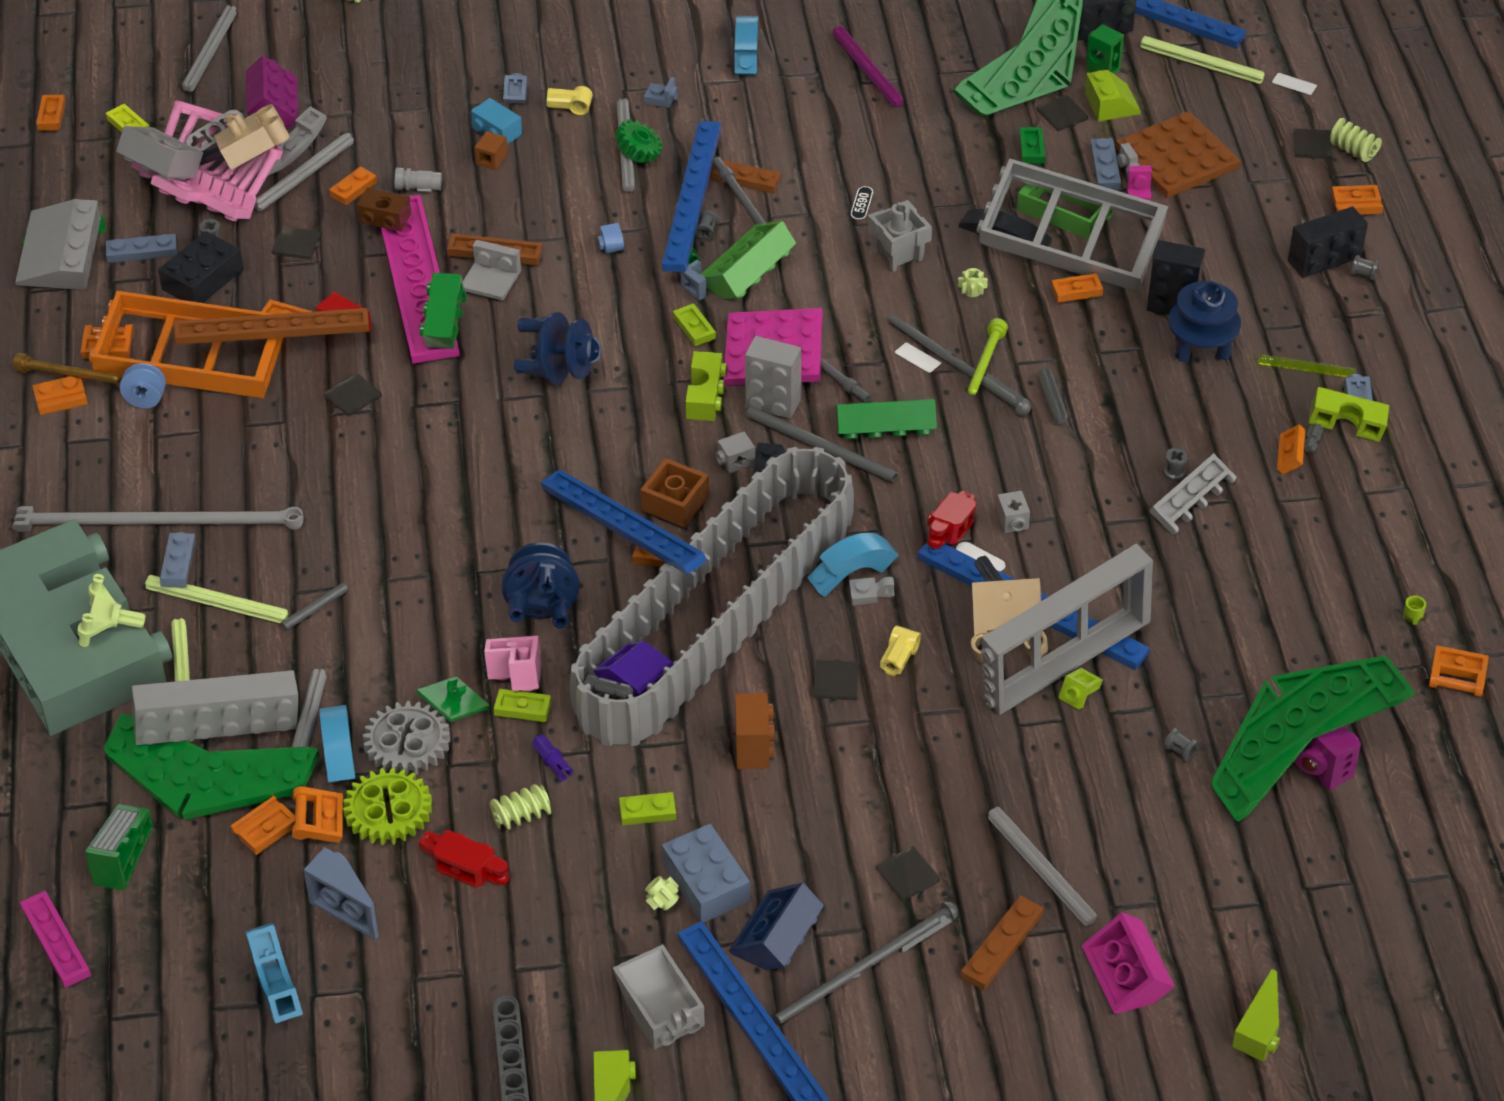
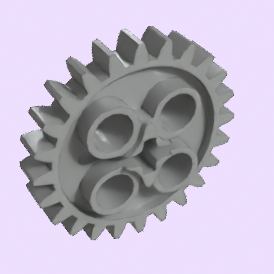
M410 701L406 702L405 707H401L399 702H396L395 709L387 705L386 713L377 711V719H369L370 725L365 726L366 734H363L365 753L368 754L369 761L374 760L375 767L382 765L385 772L394 767L395 773L405 769L406 776L409 770H413L415 775H418V768L421 767L425 771H429V763L437 766V758H445L444 751H449L448 743L451 742L449 724H446L445 717L439 716L437 710L431 712L429 704L421 708V703L417 702L413 707Z

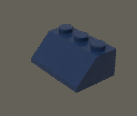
M803 882L768 890L729 949V952L733 956L765 970L784 968L791 962L792 954L796 948L804 942L805 934L809 928L817 922L818 914L824 905Z

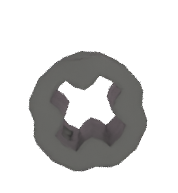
M710 210L702 211L695 236L700 240H712L714 228L719 224V216Z
M206 219L200 223L199 230L202 234L207 231L222 239L219 235L220 223L217 220Z
M1356 255L1351 275L1360 274L1370 277V280L1374 281L1380 261H1369L1362 259L1360 255Z
M1171 448L1166 452L1167 465H1165L1163 473L1167 479L1178 481L1185 477L1186 469L1184 464L1187 462L1188 456L1186 451Z
M1178 728L1173 729L1164 742L1166 750H1173L1178 753L1185 762H1189L1194 757L1200 745L1199 741H1192L1181 734V730Z

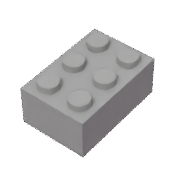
M136 126L123 127L116 152L124 155L125 160L133 163L138 162L141 164V168L148 171H156L159 177L171 180L172 177L180 180L196 178L203 155L202 151L153 127Z
M759 336L754 337L745 354L747 408L752 406L763 412L792 418L801 400V347Z

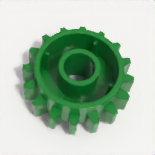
M628 119L627 122L623 121L615 132L617 135L615 140L619 150L627 158L635 162L649 163L651 160L655 161L663 150L661 147L663 142L658 140L660 136L654 135V129H648L647 124L640 125L638 120L634 123L631 119Z

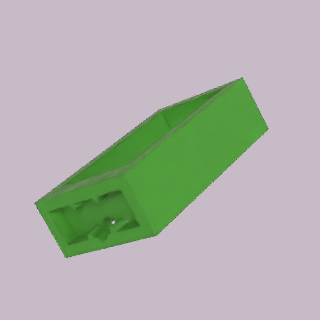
M1026 184L1018 193L1017 210L1042 220L1048 202L1038 198L1044 191L1050 194L1053 191ZM1061 194L1060 198L1085 207L1095 213L1090 219H1087L1056 206L1049 224L1089 240L1102 206ZM1109 209L1106 217L1107 220L1111 218L1113 209Z

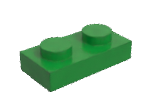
M1020 127L1019 137L1022 162L1027 164H1044L1045 151L1042 127Z

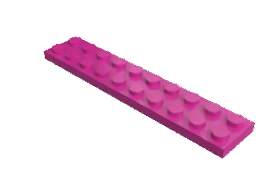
M421 195L409 196L412 214L401 232L380 227L412 364L460 356L457 340L454 349L426 347L424 339L420 337V325L425 323L426 318L423 315L424 303L428 302L429 299L427 283L432 281L433 273H440Z

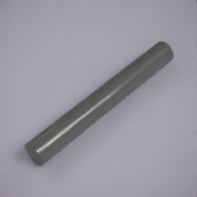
M342 582L282 621L281 626L285 631L289 630L348 591L347 586Z

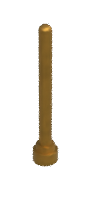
M17 353L13 359V369L15 372L20 373L37 370L114 384L119 383L121 380L118 374L35 361L28 354Z

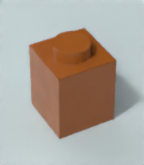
M486 131L474 147L476 165L497 170L508 155L507 137Z

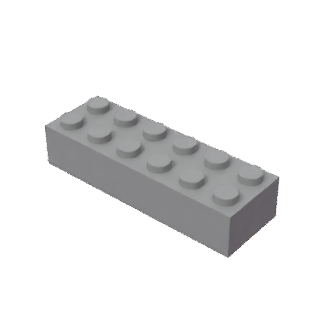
M294 670L132 686V721L136 745L297 729L298 690Z

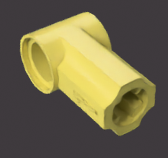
M578 86L574 90L549 88L547 92V107L570 109L576 115H585L589 110L593 93L585 86Z
M896 625L891 633L889 646L880 661V668L891 676L901 674L909 657L915 655L919 648L921 633Z

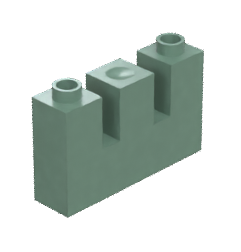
M76 519L0 550V652L50 736L132 701V686L166 683L163 663L173 659L171 649L163 633L158 631L149 635L144 626L138 628L118 623L117 628L110 627L92 636L87 647L79 645L77 629L78 625L82 622L83 614H90L92 606L89 604L88 588L93 582L95 574H102L104 576L103 585L117 604H122L121 609L129 610L126 597L108 569L105 567L100 570L99 564L109 561L107 549L100 535L96 532L86 536Z

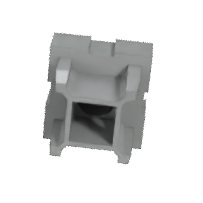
M909 200L894 204L889 209L880 210L868 215V230L874 236L876 254L885 255L890 261V270L892 272L897 271V266L911 260H917L918 262L923 260L925 243L930 242L932 239V226L924 217L917 213V209Z

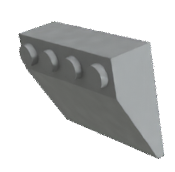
M73 199L31 211L15 281L16 285L86 290L101 220L98 201Z

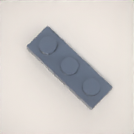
M1113 138L1091 139L1090 149L1097 185L1120 190L1121 180Z
M176 234L106 241L108 263L171 257L177 254Z
M184 532L169 534L160 576V587L187 586L195 547V534Z

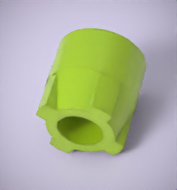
M1419 596L1408 597L1404 606L1403 619L1411 622L1412 625H1416L1424 617L1426 601Z

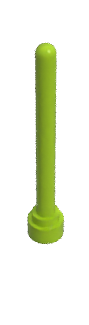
M995 318L989 323L987 328L989 338L968 387L969 395L977 393L997 341L1002 339L1007 332L1008 325L1002 319Z

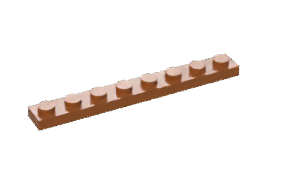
M367 308L181 320L174 321L177 345L369 332Z

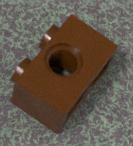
M366 188L356 205L359 223L400 232L412 214L409 196L372 188Z

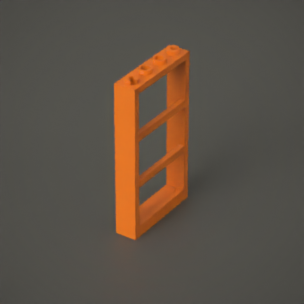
M116 291L114 299L109 301L108 315L103 317L102 331L96 335L95 349L90 351L89 363L93 364V370L118 374L121 378L126 369L134 364H151L160 369L165 376L166 384L264 398L284 337L267 338L255 377L213 371L222 342L212 343L204 369L163 364L160 362L172 332L174 321L271 315L274 313ZM123 314L166 320L151 362L108 356Z

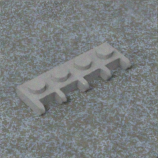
M1213 453L1156 503L1149 512L1172 535H1175L1179 528L1174 522L1179 517L1187 523L1190 522L1193 516L1188 509L1194 504L1204 509L1208 506V502L1203 496L1210 490L1219 496L1223 489L1218 483L1224 478L1228 483L1232 484L1236 481V476Z

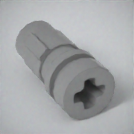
M396 167L395 190L406 188V191H410L411 189H417V192L431 193L432 190L441 191L442 173L422 170L412 171L411 168L404 170V168Z

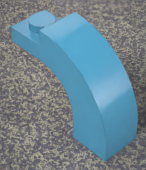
M736 16L735 75H757L758 16Z
M856 534L835 543L819 556L823 562L807 578L819 594L826 597L851 572L860 568L870 567L882 573L899 555L887 539L878 534Z
M346 705L320 708V722L328 782L355 779Z
M270 923L245 931L256 974L273 1021L278 1023L303 1015L296 988L290 979L274 924Z

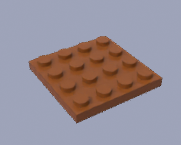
M1190 111L1120 138L1115 142V148L1119 152L1121 144L1130 143L1138 156V163L1141 166L1151 165V183L1166 198L1241 168V160Z

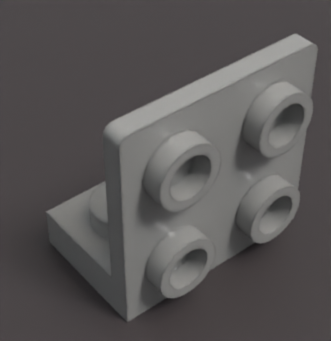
M476 239L473 244L474 264L463 281L465 291L504 300L521 272L520 250Z

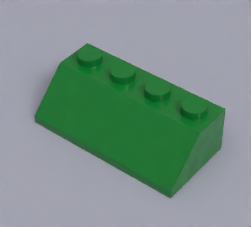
M935 399L834 405L837 434H843V439L858 438V433H867V437H882V432L892 431V436L906 435V430H916L917 435L931 434V429H937Z

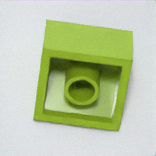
M1109 70L1087 73L1085 95L1098 121L1141 114V110L1126 82Z

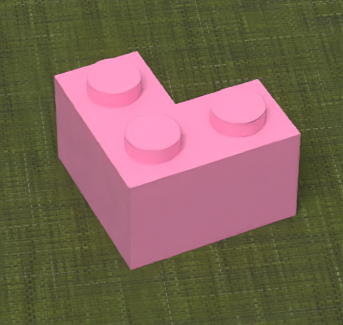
M539 636L486 639L484 653L488 680L497 679L503 681L511 678L512 691L529 692L533 689H539L542 668Z

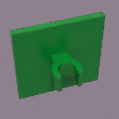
M456 676L417 689L416 692L450 722L490 708V705Z

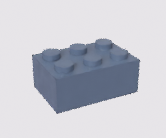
M711 823L662 844L663 866L670 877L679 885L678 889L700 922L704 923L750 902V881Z

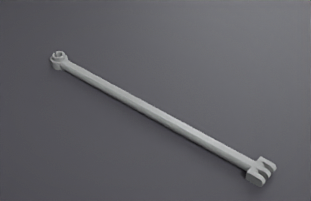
M20 506L16 509L15 522L12 528L14 531L24 532L31 531L32 525H61L76 519L79 525L285 524L289 529L296 530L302 526L304 517L302 510L298 507H290L281 511L35 513L33 506Z

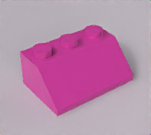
M1121 912L1082 945L1113 1012L1116 1014L1154 1004L1175 987L1141 919Z

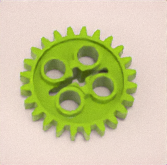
M394 767L391 768L389 773H385V770L381 768L379 775L370 771V778L368 779L360 776L361 784L353 782V790H347V799L343 800V810L347 826H352L353 834L359 832L361 840L369 836L370 843L372 844L376 839H380L381 845H384L386 839H390L394 845L398 837L405 842L406 834L408 833L415 837V828L423 830V822H429V813H432L431 794H429V787L424 786L423 779L416 780L415 773L406 776L405 769H402L397 774ZM383 789H388L393 818V823L391 824L387 820Z

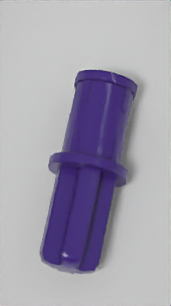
M545 735L536 736L532 745L543 758V764L549 766L560 781L568 779L562 770L570 777L573 769L561 756L562 752L560 749H555Z

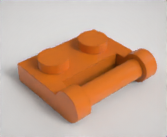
M133 324L118 327L108 356L130 358L132 339L134 338ZM85 325L80 351L82 359H89L91 349H95L96 335L98 332L101 333L102 327Z
M1436 645L1429 687L1437 689V686L1474 693V696L1482 697L1489 656ZM1440 673L1473 679L1476 680V683L1443 677L1439 675Z
M308 787L295 788L293 790V800L296 802L295 825L292 827V837L297 840L311 838L340 843L343 829V794ZM307 801L314 802L313 825L306 824Z

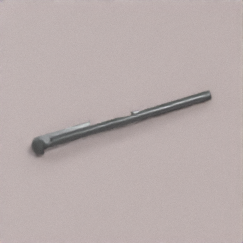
M892 314L889 317V323L970 378L973 377L975 369L956 358L952 351L944 349L896 315ZM989 373L983 376L980 385L1016 408V415L1025 416L1030 412L1031 404L1028 399Z
M949 901L942 902L940 904V911L775 1014L776 1022L778 1024L784 1023L846 982L860 977L861 974L859 972L875 965L899 949L901 953L907 951L947 924L953 922L958 915L956 905Z

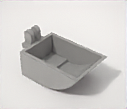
M663 944L613 967L626 1003L654 1050L661 1046L670 1045L676 1039L688 1033H695L705 1026L704 1005Z

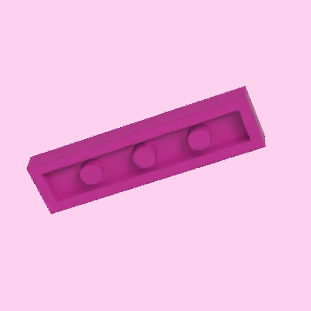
M43 891L19 902L24 915L63 986L66 988L90 977L91 973L47 892Z

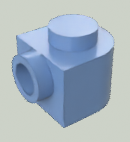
M619 223L600 226L601 236L597 237L600 250H604L606 254L624 250V241Z

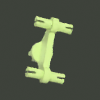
M95 574L93 582L88 588L89 604L92 606L90 614H83L82 622L78 625L77 629L79 635L78 643L82 647L89 645L92 636L110 627L117 628L118 623L142 628L145 623V614L121 609L122 604H117L103 585L104 576L102 574Z

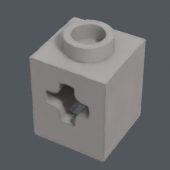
M745 432L718 440L717 462L720 466H724L728 474L752 466L755 462V446Z
M1016 491L998 494L996 512L1004 533L1029 529L1030 510L1023 492Z

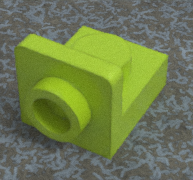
M1079 668L1066 675L1059 699L1077 709H1081L1085 704L1087 695L1100 689L1103 679L1083 668Z

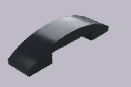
M985 209L968 210L960 221L959 228L977 233L979 221L984 220L986 217L984 215ZM999 211L992 230L1033 242L1038 227L1020 217ZM1045 233L1041 245L1049 247L1052 238Z

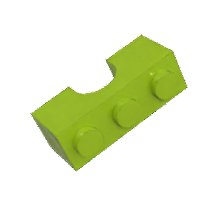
M694 351L691 365L692 385H688L686 396V419L715 421L716 411L721 412L722 397H719V394L724 393V380H721V378L726 376L727 363H723L722 353Z
M1318 387L1311 403L1308 424L1316 425L1318 423L1321 424L1320 427L1332 430L1337 419H1347L1356 426V436L1380 442L1387 427L1389 405Z

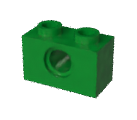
M1101 25L1095 31H1092L1088 37L1089 47L1086 55V70L1090 72L1109 70L1113 74L1117 73L1121 68L1124 34L1105 25Z

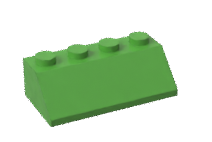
M776 221L754 225L701 273L706 279V288L722 299L734 298L736 300L746 294L745 290L749 286L758 283L761 280L760 276L772 270L779 259L789 255L790 249L796 244L784 222Z

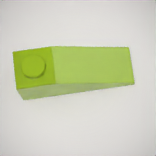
M1271 969L1236 1028L1232 1045L1233 1048L1263 1062L1269 1052L1275 1053L1280 1042V1038L1277 1037L1279 1028L1277 971Z
M629 1050L594 1052L595 1101H625L630 1092V1079H636L635 1061L629 1062Z

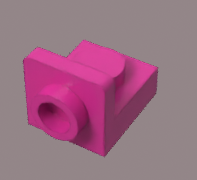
M1151 165L1128 166L1127 194L1151 201Z

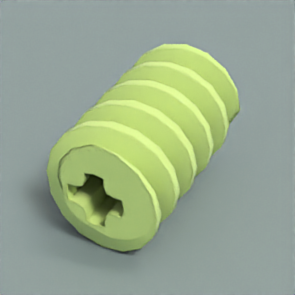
M1340 118L1331 132V144L1338 146L1339 149L1345 150L1349 154H1353L1354 157L1360 158L1363 162L1370 161L1381 147V138H1377L1374 141V134L1371 133L1367 136V131L1364 129L1360 132L1359 126H1355L1352 129L1353 123L1347 122L1345 124V119Z
M533 784L530 786V791L527 788H522L520 795L515 791L511 792L510 799L503 795L500 797V803L496 799L490 801V809L498 829L503 824L507 830H510L512 820L517 826H521V817H524L529 823L531 822V813H534L540 819L542 809L548 815H551L550 801L542 785L539 788L538 785Z

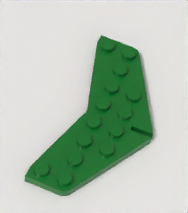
M1036 0L1019 44L961 81L952 92L977 115L986 117L1066 89L1072 80L1083 0Z
M1378 656L1270 676L1283 694L1280 697L1265 680L1212 779L1214 790L1237 822H1240L1253 811L1313 738L1406 702L1416 694L1388 657Z
M120 714L104 746L105 754L110 762L179 819L182 814L184 820L265 802L273 796L276 799L291 796L295 788L307 786L320 757L319 750L311 747L209 752L185 740L136 745L132 716Z

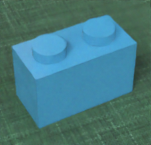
M491 98L471 110L472 128L483 135L488 131L507 137V144L522 135L521 117Z

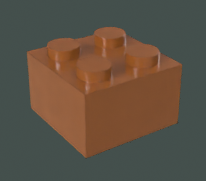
M665 458L640 489L641 510L685 528L709 497V475Z
M767 693L735 694L737 769L769 768V758L774 757L773 721H769L773 720V704H768Z

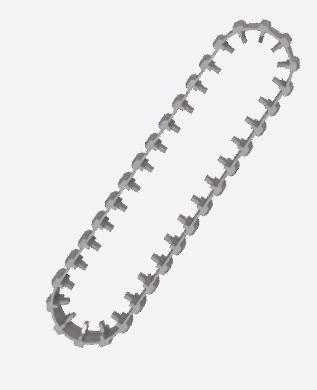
M814 447L813 449L788 448L786 453L776 458L771 457L766 462V468L761 473L756 472L751 477V483L746 488L741 487L736 492V498L731 503L726 502L721 507V513L716 518L711 517L706 522L705 529L701 533L696 532L690 538V545L704 552L707 561L687 575L665 563L659 569V575L654 580L649 579L643 585V591L638 596L633 595L627 601V607L622 612L617 611L611 617V623L606 628L601 627L595 633V639L590 644H584L579 649L577 662L571 666L570 696L580 730L585 735L590 734L596 739L601 740V745L609 747L613 744H629L632 747L640 745L641 740L652 734L657 735L663 729V723L668 718H674L679 713V706L684 701L689 702L695 696V690L710 680L711 673L716 668L721 669L725 665L726 657L731 652L736 653L741 648L742 641L747 636L751 637L756 632L757 625L771 617L772 609L776 605L781 606L786 601L787 594L792 589L796 590L801 585L802 578L806 574H811L816 569L817 563L821 559L819 556L835 543L845 539L847 526L851 525L854 510L852 475L847 474L845 461L840 457H833L824 452L823 448ZM797 494H813L815 499L821 496L831 501V504L825 506V510L822 508L818 509V517L812 519L810 525L807 523L803 525V532L796 536V540L791 538L788 540V548L782 550L780 556L775 554L773 556V563L768 565L765 571L761 569L758 571V579L752 581L750 587L743 586V594L740 597L737 596L734 603L730 601L727 603V611L725 613L722 612L719 619L714 617L711 619V627L709 629L706 628L703 635H696V642L694 645L689 646L687 652L680 651V659L674 661V665L671 668L665 667L663 669L664 675L655 685L651 683L647 685V692L634 698L632 694H629L628 699L612 700L608 694H605L604 698L595 694V692L591 691L589 683L584 685L587 675H595L593 670L628 642L643 641V638L648 636L652 629L657 631L659 629L658 622L664 620L667 613L673 615L674 606L679 604L682 598L688 599L690 597L689 591L692 588L694 589L698 582L703 584L705 582V575L710 573L713 567L718 569L720 567V560L723 557L725 558L728 552L733 554L736 543L741 542L743 536L749 538L750 529L755 527L757 522L763 523L765 521V514L770 512L772 507L778 508L779 501L789 496L796 499Z

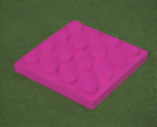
M822 308L728 313L725 352L727 369L724 385H745V354L755 336L801 347V382L820 381L823 331Z

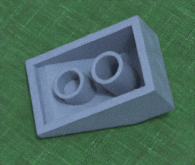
M324 847L304 869L310 904L376 940L379 934L374 903L347 859L341 853L332 852Z

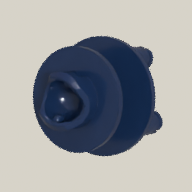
M1199 281L1185 286L1179 292L1177 304L1171 309L1169 314V327L1176 336L1175 340L1177 341L1175 357L1179 361L1186 362L1190 360L1191 346L1199 348L1217 347L1216 356L1219 359L1227 360L1230 358L1233 340L1240 332L1241 318L1237 312V297L1228 287L1213 281Z
M553 312L548 317L520 318L518 320L517 327L519 332H535L539 334L538 345L534 344L531 347V350H535V352H531L532 359H515L514 370L516 374L544 376L550 384L558 385L566 379L569 372L575 379H584L588 375L592 364L600 359L601 342L593 336L590 325L585 319H575L569 325L567 318L562 313Z
M537 542L521 547L512 555L502 579V594L509 607L508 615L513 622H520L524 619V616L531 618L553 617L552 623L558 629L566 627L565 624H569L568 610L575 602L579 593L578 574L573 568L569 556L564 550L550 543Z

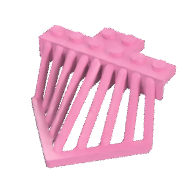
M175 101L165 134L173 137L180 114H188L190 116L179 138V141L185 143L198 119L202 118L213 121L223 114L182 101ZM217 127L209 128V134L211 137H213V135L217 131ZM203 136V138L200 139L195 146L200 148V144L204 140H206L205 137ZM280 144L232 170L225 160L213 171H209L208 168L215 162L212 161L199 165L196 178H186L185 180L174 177L171 180L163 179L158 176V172L141 168V164L138 162H132L131 167L138 170L139 175L152 178L151 184L158 187L159 192L174 195L177 201L186 204L189 201L198 204L204 203L207 205L208 210L218 213L222 212L226 219L237 221V219L251 218L257 199L256 195L276 160H280L283 150ZM257 175V177H256V179L254 180V182H253L252 186L250 187L249 191L246 192V190L248 189L249 185L251 184V182L253 181V179H254L255 176Z

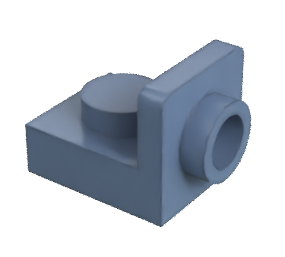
M519 73L505 75L504 103L526 104L527 76Z
M670 78L667 86L650 83L644 95V103L669 108L672 101L676 100L678 96L675 78Z
M696 260L687 265L686 272H680L681 288L700 301L707 297V282L704 276L701 275V262Z
M1352 374L1344 379L1341 384V390H1345V394L1373 401L1369 376L1361 377L1360 374Z

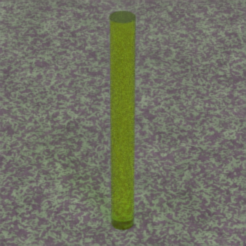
M1260 354L1258 363L1344 377L1356 373V368Z

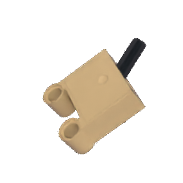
M272 104L261 108L245 119H242L239 113L234 115L227 114L224 119L227 122L228 128L214 135L217 142L216 146L202 150L203 155L200 165L224 157L232 170L266 150L283 143L290 135Z
M985 555L978 557L974 565L986 582L972 583L974 636L971 640V647L974 658L983 663V656L977 648L982 644V637L1042 601L1040 578L1004 581ZM1043 631L1041 632V658L1048 652L1047 637ZM1029 639L1024 642V648L1027 656L1030 658Z

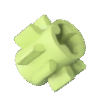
M970 268L962 271V277L958 278V287L962 288V294L968 297H977L983 294L984 288H987L988 279L984 278V272L976 268Z
M658 876L646 887L645 891L648 895H646L647 899L645 901L653 910L658 907L664 911L668 910L679 899V896L676 894L679 891L677 889L679 885L671 877L665 880Z

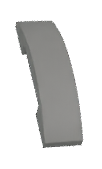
M310 106L295 120L297 127L289 133V138L280 144L283 150L281 158L276 160L268 175L285 168L309 147L322 129L327 119L326 115Z

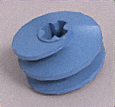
M134 364L124 372L120 383V391L123 398L132 406L148 409L159 403L164 393L166 379L160 369L151 364Z

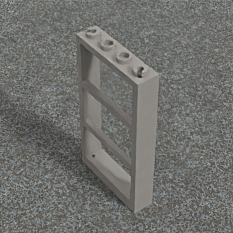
M1009 159L1006 167L1002 166L999 174L1000 183L994 185L991 194L993 200L992 202H987L984 211L986 217L984 220L979 221L977 233H980L979 243L1081 275L1097 273L1101 281L1139 292L1164 226L1168 206L1014 159ZM1012 179L1053 191L1033 242L992 230ZM1061 194L1102 206L1082 257L1041 245ZM1109 209L1151 221L1132 272L1090 260Z
M1137 543L982 637L983 699L987 701L985 704L990 709L993 708L999 715L1003 714L1150 623L1153 560ZM1124 581L1123 608L1088 629V603ZM1077 610V636L1041 658V632ZM1030 639V665L1004 681L1003 655Z

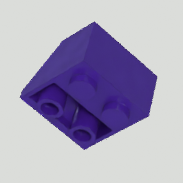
M637 641L628 642L593 671L598 676V679L602 677L617 681L619 684L630 685L633 688L632 695L637 697L647 692V685L649 683L652 684L660 680L664 675L663 669L665 667L671 668L674 664L647 642Z

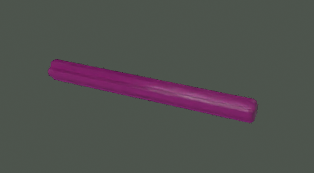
M835 27L833 35L892 106H901L903 104V97L844 27Z

